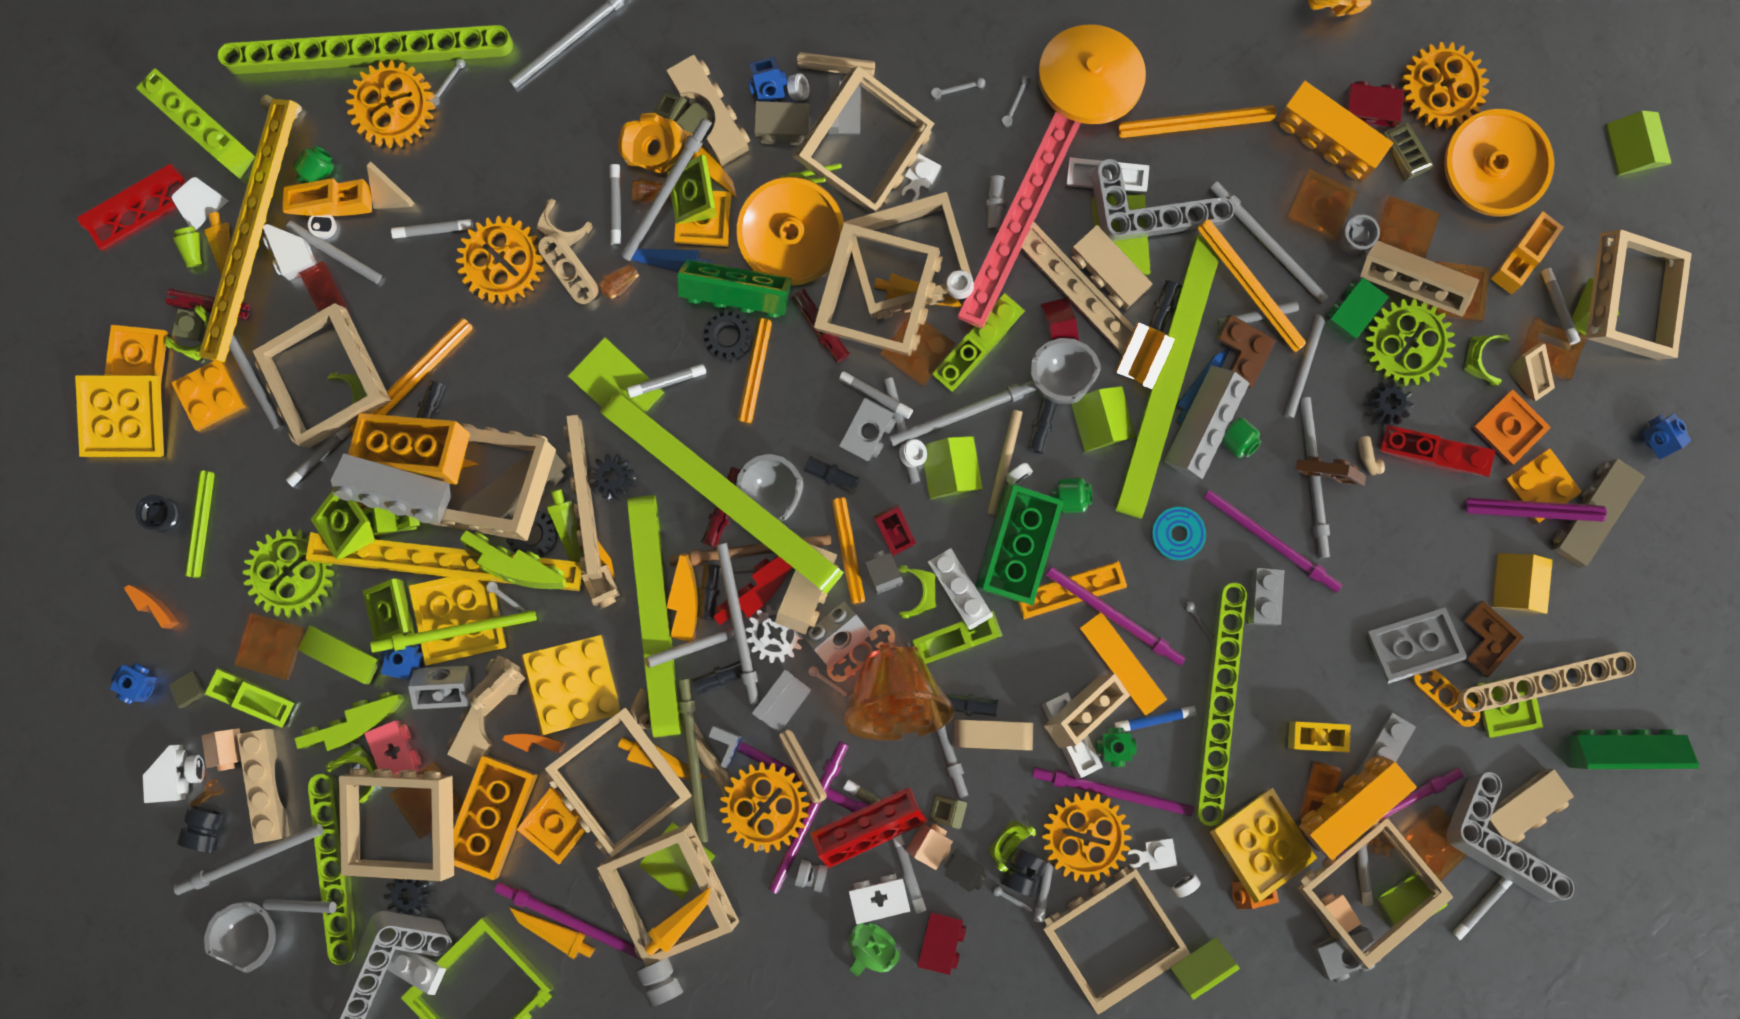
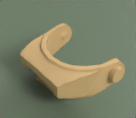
M548 199L537 225V232L539 234L542 233L547 236L551 233H557L571 246L586 233H590L593 226L589 221L581 229L573 232H564L555 228L551 224L548 215L556 200Z

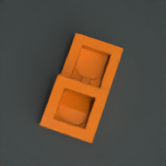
M127 585L124 587L136 609L143 612L151 610L161 628L171 629L179 624L168 607L153 594L138 586Z
M538 734L504 735L503 741L526 752L532 751L536 743L555 753H561L565 744L560 740Z
M1313 761L1302 801L1300 818H1303L1311 810L1317 811L1324 805L1322 801L1329 794L1335 792L1342 772L1340 767Z

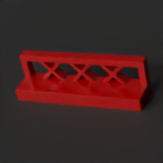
M170 163L78 216L77 220L83 228L89 231L98 249L102 251L176 208L177 206L172 198L167 197L169 188L178 182L182 187L186 181L179 169ZM152 197L160 199L158 209L153 212L144 210L148 199ZM128 211L137 213L135 221L131 225L120 224L124 213ZM105 224L113 226L111 236L102 241L96 229Z
M908 787L810 834L818 857L828 868H831L928 822L918 807L913 791Z

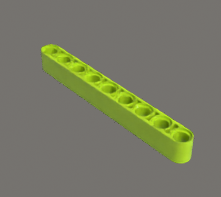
M655 494L629 497L627 499L644 662L645 657L673 648L672 637H670L669 609L666 608L668 600ZM674 659L650 668L645 664L653 737L682 734Z
M1230 583L1223 586L1219 590L1217 599L1214 641L1211 653L1194 808L1196 820L1207 826L1219 824L1224 811L1247 592L1239 583ZM1229 588H1233L1238 592L1239 597L1236 603H1231L1226 598V592ZM1226 615H1230L1235 619L1236 624L1232 630L1226 629L1223 625ZM1224 642H1228L1232 646L1233 651L1229 657H1224L1220 652V647ZM1221 669H1225L1230 675V679L1226 684H1221L1217 679V674ZM1219 696L1225 698L1227 706L1222 712L1218 711L1214 706L1215 699ZM1216 723L1222 725L1224 733L1219 739L1214 738L1211 734V729ZM1212 751H1217L1221 756L1220 763L1216 766H1212L1208 761V756ZM1210 778H1214L1218 783V788L1214 793H1208L1205 789L1206 781ZM1211 805L1215 810V815L1211 820L1206 821L1202 816V811L1206 806Z

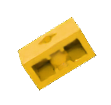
M1289 721L1288 749L1350 752L1351 725Z

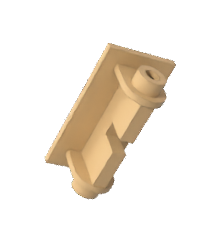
M506 659L466 697L471 701L469 703L474 709L479 710L486 716L526 678Z

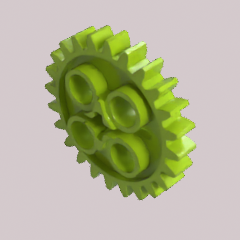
M1412 298L1409 306H1407L1405 299H1400V307L1391 302V311L1389 312L1381 308L1380 312L1383 317L1374 316L1372 318L1377 323L1376 327H1367L1369 331L1373 332V336L1365 337L1366 341L1372 342V346L1367 347L1365 351L1374 353L1368 361L1378 362L1374 370L1384 369L1382 377L1386 379L1392 374V380H1395V383L1402 378L1405 386L1408 385L1410 378L1415 385H1419L1420 377L1429 382V373L1439 376L1437 367L1447 368V364L1443 361L1444 357H1453V355L1447 352V348L1455 347V344L1448 342V338L1453 337L1455 333L1446 331L1452 323H1443L1441 321L1446 314L1436 315L1437 307L1432 306L1428 310L1427 303L1425 302L1417 306L1415 298ZM1403 316H1409L1413 320V327L1409 331H1405L1400 327V320ZM1424 322L1425 326L1413 339V342L1416 344L1415 347H1408L1400 361L1395 362L1396 356L1406 346L1404 338L1412 337L1419 324ZM1426 331H1431L1435 334L1436 340L1432 346H1426L1422 341V336ZM1388 338H1393L1397 342V349L1393 353H1388L1384 349V342ZM1411 353L1417 354L1420 359L1419 365L1413 369L1409 368L1406 363L1407 356Z
M291 529L287 530L286 536H282L280 531L277 530L275 539H272L267 534L266 544L257 541V546L260 549L258 551L249 550L250 554L254 557L253 560L244 561L247 566L251 567L243 571L244 576L251 578L243 582L246 587H253L248 592V595L250 597L258 595L254 603L259 606L265 602L263 610L268 612L273 607L274 615L277 617L282 610H284L287 618H290L292 610H295L298 616H301V608L304 607L309 612H312L310 604L314 602L317 605H321L318 598L319 595L328 597L324 587L333 586V583L327 579V577L335 575L333 570L327 569L333 564L310 562L307 560L299 564L301 558L307 554L310 537L309 535L304 539L302 530H299L296 536H293ZM287 549L296 550V556L291 560H284L282 557ZM270 567L276 569V574L273 578H262L265 569ZM312 567L316 570L312 578H302L304 569ZM284 570L293 571L294 576L291 578L285 576ZM279 582V584L277 585L276 589L273 590V591H271V590H270L271 586H273V585H275V584H277V583ZM292 586L295 588V594L292 597L283 598L281 596L282 590L285 587Z

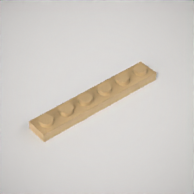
M1034 222L1021 250L1122 355L1135 327Z
M578 415L566 416L567 425H564L563 429L565 440L570 441L571 451H567L568 465L573 467L574 477L570 478L573 494H577L578 503L574 504V514L576 520H580L581 530H577L579 546L584 548V557H581L582 571L587 573V576L593 580L602 578L591 486L588 480L589 471L583 425Z

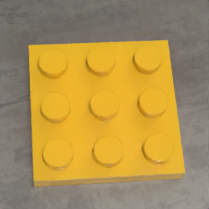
M160 375L75 376L79 457L164 456Z
M446 577L410 585L409 589L418 632L500 617L496 594L494 592L489 593L486 590L487 583L491 581ZM501 627L421 643L425 666L505 649L507 644L504 629Z
M601 635L521 655L541 736L610 718L621 711Z
M1273 788L1266 790L1210 831V834L1254 903L1262 901L1317 859Z

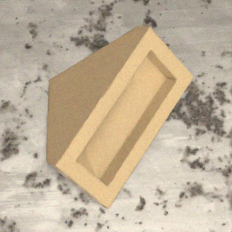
M371 161L367 164L373 209L412 207L415 204L409 196Z
M1540 342L1521 355L1507 370L1533 401H1537L1555 388L1546 345L1543 342Z

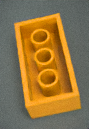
M1307 81L1302 83L1276 120L1285 132L1296 134L1302 139L1301 141L1305 146L1310 149L1316 148L1324 154L1323 157L1329 163L1340 165L1345 169V173L1355 180L1360 179L1362 182L1374 171L1393 145V142Z
M359 413L348 455L457 485L470 433L456 421Z
M489 755L481 756L453 829L454 866L491 880L499 878L538 774Z
M1382 755L1371 758L1364 765L1366 769L1359 775L1354 774L1343 783L1345 787L1338 793L1332 792L1322 801L1324 805L1317 811L1311 810L1301 819L1303 823L1298 827L1319 852L1333 860L1417 788L1395 761Z

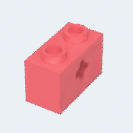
M401 720L390 722L364 733L378 769H392V773L398 774L401 770H416L420 772L418 766L421 764L420 756L416 749L412 750L409 743L411 733L406 724L402 725ZM393 746L400 748L397 756H391L390 751L394 749Z

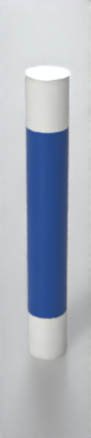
M1193 705L1116 722L1114 725L1115 728H1124V732L1194 717L1197 716V712Z

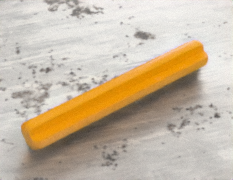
M766 318L757 319L737 417L738 421L744 423H751L753 419L772 325L771 320Z
M844 497L835 498L832 500V507L850 601L852 604L865 601L847 503Z

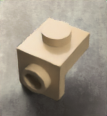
M608 565L601 567L602 578L592 580L587 574L582 575L590 594L592 605L597 606L600 604L601 608L615 603V597L620 596Z

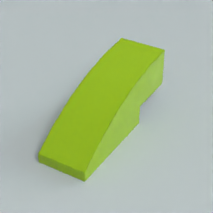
M991 611L993 617L971 630L962 621L912 640L921 665L1003 636L994 611Z
M309 625L298 647V650L363 684H370L381 661L379 658L312 625Z
M216 667L205 689L206 695L283 728L294 705V702L219 667Z

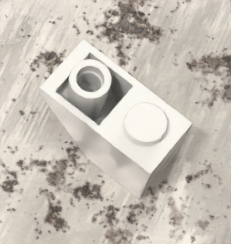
M266 224L263 226L266 235H263L262 238L269 251L272 250L276 259L272 260L278 275L282 274L288 280H292L319 268L310 244L307 241Z
M169 745L143 774L144 803L186 799V794L189 791V782L184 775V762L187 758V752L183 750V745Z

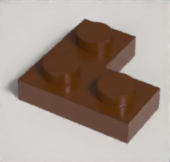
M1227 315L1216 339L1238 351L1229 370L1235 371L1248 381V388H1253L1276 340L1237 317Z
M1308 456L1307 460L1297 459L1295 470L1304 475L1326 477L1338 483L1365 486L1367 475L1360 472L1357 466L1350 465L1349 461L1333 459V463L1323 462V458Z
M1483 600L1479 601L1462 620L1482 638L1481 642L1465 660L1485 678L1495 671L1524 638Z

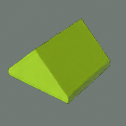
M1640 111L1605 125L1618 176L1671 164L1658 112Z
M701 155L688 162L671 191L676 224L717 218L709 166L705 155Z
M1122 386L1098 389L1085 394L1080 401L1071 404L1084 452L1137 438Z
M952 437L924 444L927 450V459L923 464L930 499L983 490L974 437Z
M333 490L311 518L314 526L336 559H342L375 541L370 522L358 503L353 500L346 501L333 495Z
M391 579L363 590L374 641L392 638V635L403 633V635L416 633L404 580Z
M672 822L663 834L675 830L679 826ZM678 843L645 856L639 865L640 868L681 900L696 882ZM703 846L711 862L716 855Z
M1217 937L1170 967L1184 992L1193 1000L1240 969Z

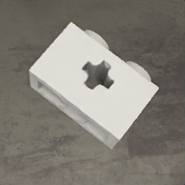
M896 873L881 876V882L870 884L869 880L853 883L854 888L849 889L856 924L910 912L903 877L897 878ZM880 890L882 895L887 894V897L883 899V904L879 905L876 900L871 901V898L875 896V891Z

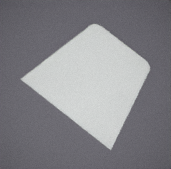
M196 177L191 178L172 195V200L189 227H195V230L209 219V213L217 212L228 202L226 198Z

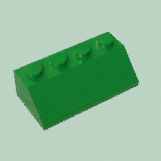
M686 259L678 272V297H683L685 301L690 303L705 301L711 302L712 306L718 308L733 306L738 307V310L751 313L756 310L764 312L769 317H780V315L785 316L788 309L792 278Z
M1014 484L1005 486L975 587L977 590L1005 599L1034 605L1063 507V500Z
M1622 729L1605 730V735H1595V730H1578V735H1569L1570 768L1699 769V762L1688 735H1677V729H1660V735H1650V729H1632L1633 735H1623Z

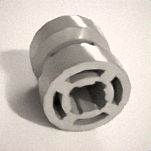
M802 859L795 886L801 888L808 886L813 891L821 893L828 866L822 864L815 866L810 861ZM811 869L813 870L811 880L809 882L808 877Z

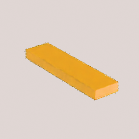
M1119 561L1068 577L1096 597L1127 587ZM1053 581L1039 586L1034 605L1018 602L1023 619L1083 600Z
M1101 612L1079 628L1110 671L1117 675L1130 694L1131 699L1144 716L1167 700Z

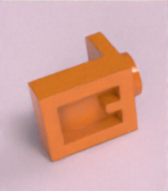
M1241 881L1231 883L1232 897L1237 909H1254L1279 902L1277 890L1262 901L1254 903Z

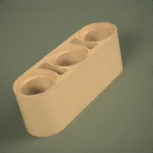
M954 719L953 747L1033 750V723Z

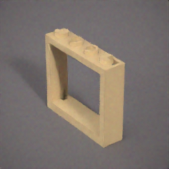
M856 66L849 70L800 144L793 158L819 177H825L827 183L868 213H873L878 210L880 211L888 203L889 198L887 195L892 188L896 189L902 182L904 176L901 174L907 166L910 167L918 157L916 151L921 144H926L930 139L929 136L932 133L930 130L935 123L861 67ZM858 85L862 86L916 127L869 200L811 158Z
M947 192L844 222L875 231L944 211L960 269L971 275ZM855 237L852 254L871 319L875 317L877 320L884 317L887 319L892 316L893 312L902 310L903 313L911 312L917 291L875 303ZM946 283L935 286L932 298H927L926 303L935 305L943 302L944 297L951 296L947 290Z
M844 223L814 328L823 333L911 356L912 350L916 351L920 342L921 335H917L919 325H924L927 318L928 309L924 308L927 298H932L936 283L932 282L934 273H939L943 257L939 256V248ZM856 236L928 255L903 343L831 324Z
M1621 229L1600 233L1586 339L1655 360L1677 358L1692 253ZM1627 247L1666 260L1655 343L1615 331Z
M332 304L253 350L257 359L255 360V365L264 374L268 382L266 388L270 395L276 399L279 406L277 411L280 417L287 422L290 429L288 434L296 445L311 448L356 422L359 413L370 414L391 402L347 309L338 304ZM332 322L367 396L311 429L306 430L272 357Z
M461 423V426L470 433L468 441L534 451L512 520L446 509L438 526L528 541L556 449L547 441L546 437L534 434L532 437H527L516 431L502 433L491 427H485L482 430L476 429V427L470 424Z
M626 707L545 768L548 772L545 778L553 789L557 787L561 789L564 793V796L561 798L570 811L576 809L581 816L578 822L587 833L592 831L598 840L594 843L604 856L607 853L611 857L615 856L692 796ZM622 721L677 793V796L614 844L558 769Z
M367 768L350 769V773L339 776L341 875L443 881L454 876L452 776H443L437 771L424 772V775L417 774L416 770H401L399 774L392 773V769H376L375 772H367ZM359 785L431 789L433 863L360 859Z
M1388 818L1378 820L1333 860L1326 857L1321 862L1324 866L1316 873L1314 870L1307 873L1300 880L1303 884L1297 888L1360 966L1365 969H1370L1453 898L1451 893ZM1382 832L1432 894L1362 952L1312 889Z
M692 823L620 852L613 857H608L597 867L599 879L603 885H606L611 895L612 906L619 911L623 920V928L631 936L635 944V952L643 960L645 967L732 932L739 923L736 913ZM678 843L701 892H704L711 886L707 904L717 925L678 940L667 953L659 948L650 956L646 953L644 947L651 942V939L616 868Z
M1122 868L1113 875L1115 877L1114 880L1108 884H1105L1104 881L1097 884L1090 890L1092 892L1091 895L1085 899H1082L1081 896L1074 899L1067 905L1069 907L1068 910L1062 914H1059L1058 911L1044 919L1046 924L1042 926V929L1097 1015L1190 955L1189 950L1135 868ZM1132 880L1174 947L1096 997L1054 930Z

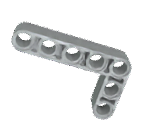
M1107 159L1100 163L1092 173L1100 228L1112 241L1196 230L1207 219L1211 220L1215 227L1228 221L1234 214L1233 203L1229 199L1222 197L1129 210L1120 164L1113 159ZM1102 169H1108L1112 174V179H1106L1102 175ZM1107 195H1112L1116 199V206H1112L1107 202ZM1214 207H1219L1222 210V218L1215 214ZM1189 210L1197 214V221L1190 219L1188 215ZM1163 214H1168L1171 217L1172 225L1164 222ZM1137 217H1141L1146 221V229L1139 227ZM1111 221H1116L1120 224L1121 232H1115L1112 229Z
M1486 772L1469 778L1447 829L1446 835L1449 844L1545 902H1556L1571 898L1574 894V884L1568 876L1487 828L1502 789L1500 778L1492 772Z
M380 911L374 914L367 925L330 1010L328 1019H365L395 950L432 956H441L447 953L451 948L452 941L444 924L435 919L389 911Z

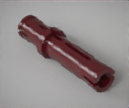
M169 288L166 295L177 297V299L166 297L167 305L190 309L202 306L207 312L212 311L215 297ZM242 302L240 309L250 310V304ZM239 311L237 318L247 320L249 313Z
M801 289L791 297V300L819 337L818 342L826 347L836 364L845 360L851 353L843 345L839 337L817 331L814 328L819 309L806 290Z
M731 467L727 479L736 486L737 477L741 470ZM715 506L713 513L709 514L708 519L710 521L701 539L703 544L713 548H717L716 545L719 543L725 526L728 527L730 522L728 520L729 516L717 506Z

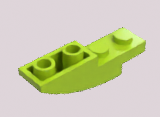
M1004 293L995 303L984 328L981 329L975 326L932 375L953 392L1006 335L1025 310Z
M466 530L460 538L465 547L481 556L477 561L480 569L497 578L520 586L537 589H564L567 585L563 577L565 574L554 565H550L549 568L540 563L542 559L531 551H527L525 554L518 549L513 558H511V552L502 546L497 548L488 544L489 539L477 531L472 534Z
M390 691L378 695V701L368 703L367 699L352 703V709L344 711L347 722H345L344 718L328 722L329 728L319 730L318 726L301 731L303 736L294 738L297 749L311 747L325 742L327 751H334L365 737L364 733L376 729L398 709L404 701V697L401 694L394 695V692Z

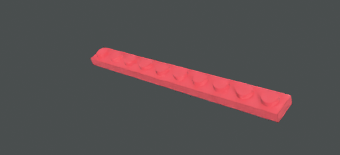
M1057 111L1055 112L974 281V290L966 298L958 319L978 328H984L1078 131L1080 122L1073 121Z

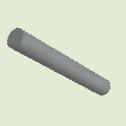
M1296 300L1277 305L1284 314L1299 311ZM1260 309L1233 315L1245 323L1266 319ZM1226 317L1218 319L1220 329Z
M266 899L263 903V908L276 911L334 913L336 911V903Z

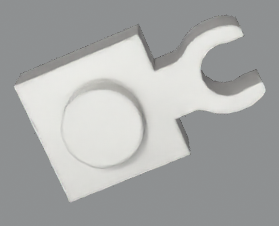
M918 153L917 159L905 175V179L911 183L902 190V198L905 197L908 191H912L915 193L913 202L919 199L921 188L929 191L941 169V165Z
M1173 838L1144 842L1145 851L1137 849L1127 851L1128 855L1133 853L1138 855V861L1129 864L1132 868L1140 867L1148 862L1149 870L1177 866Z

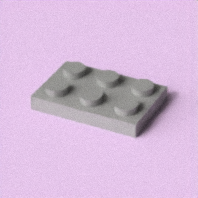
M1446 607L1368 631L1367 634L1387 684L1463 661L1467 657Z

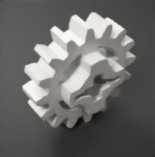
M781 604L777 605L776 610H772L771 606L767 605V612L765 613L758 610L759 618L749 619L754 624L753 628H746L747 632L752 633V637L747 639V643L755 644L751 651L754 653L760 650L759 659L761 660L768 655L770 663H774L775 657H779L782 663L785 662L784 655L786 654L792 658L795 657L792 650L794 648L801 650L802 647L797 642L804 639L802 634L794 631L793 641L789 644L786 639L787 631L790 629L773 622L769 618L770 616L777 615ZM762 623L765 627L764 636L758 640L757 632L759 625ZM768 623L776 629L782 628L783 631L780 633L784 644L775 638L769 639L771 631L767 625ZM770 644L778 645L782 651L771 652L765 648Z

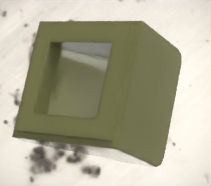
M664 91L652 113L676 122L692 104L682 96Z
M695 102L676 123L687 132L693 134L702 117L712 122V124L714 118Z
M194 671L169 684L178 708H185L206 695L205 689Z
M935 794L928 821L960 829L967 802Z

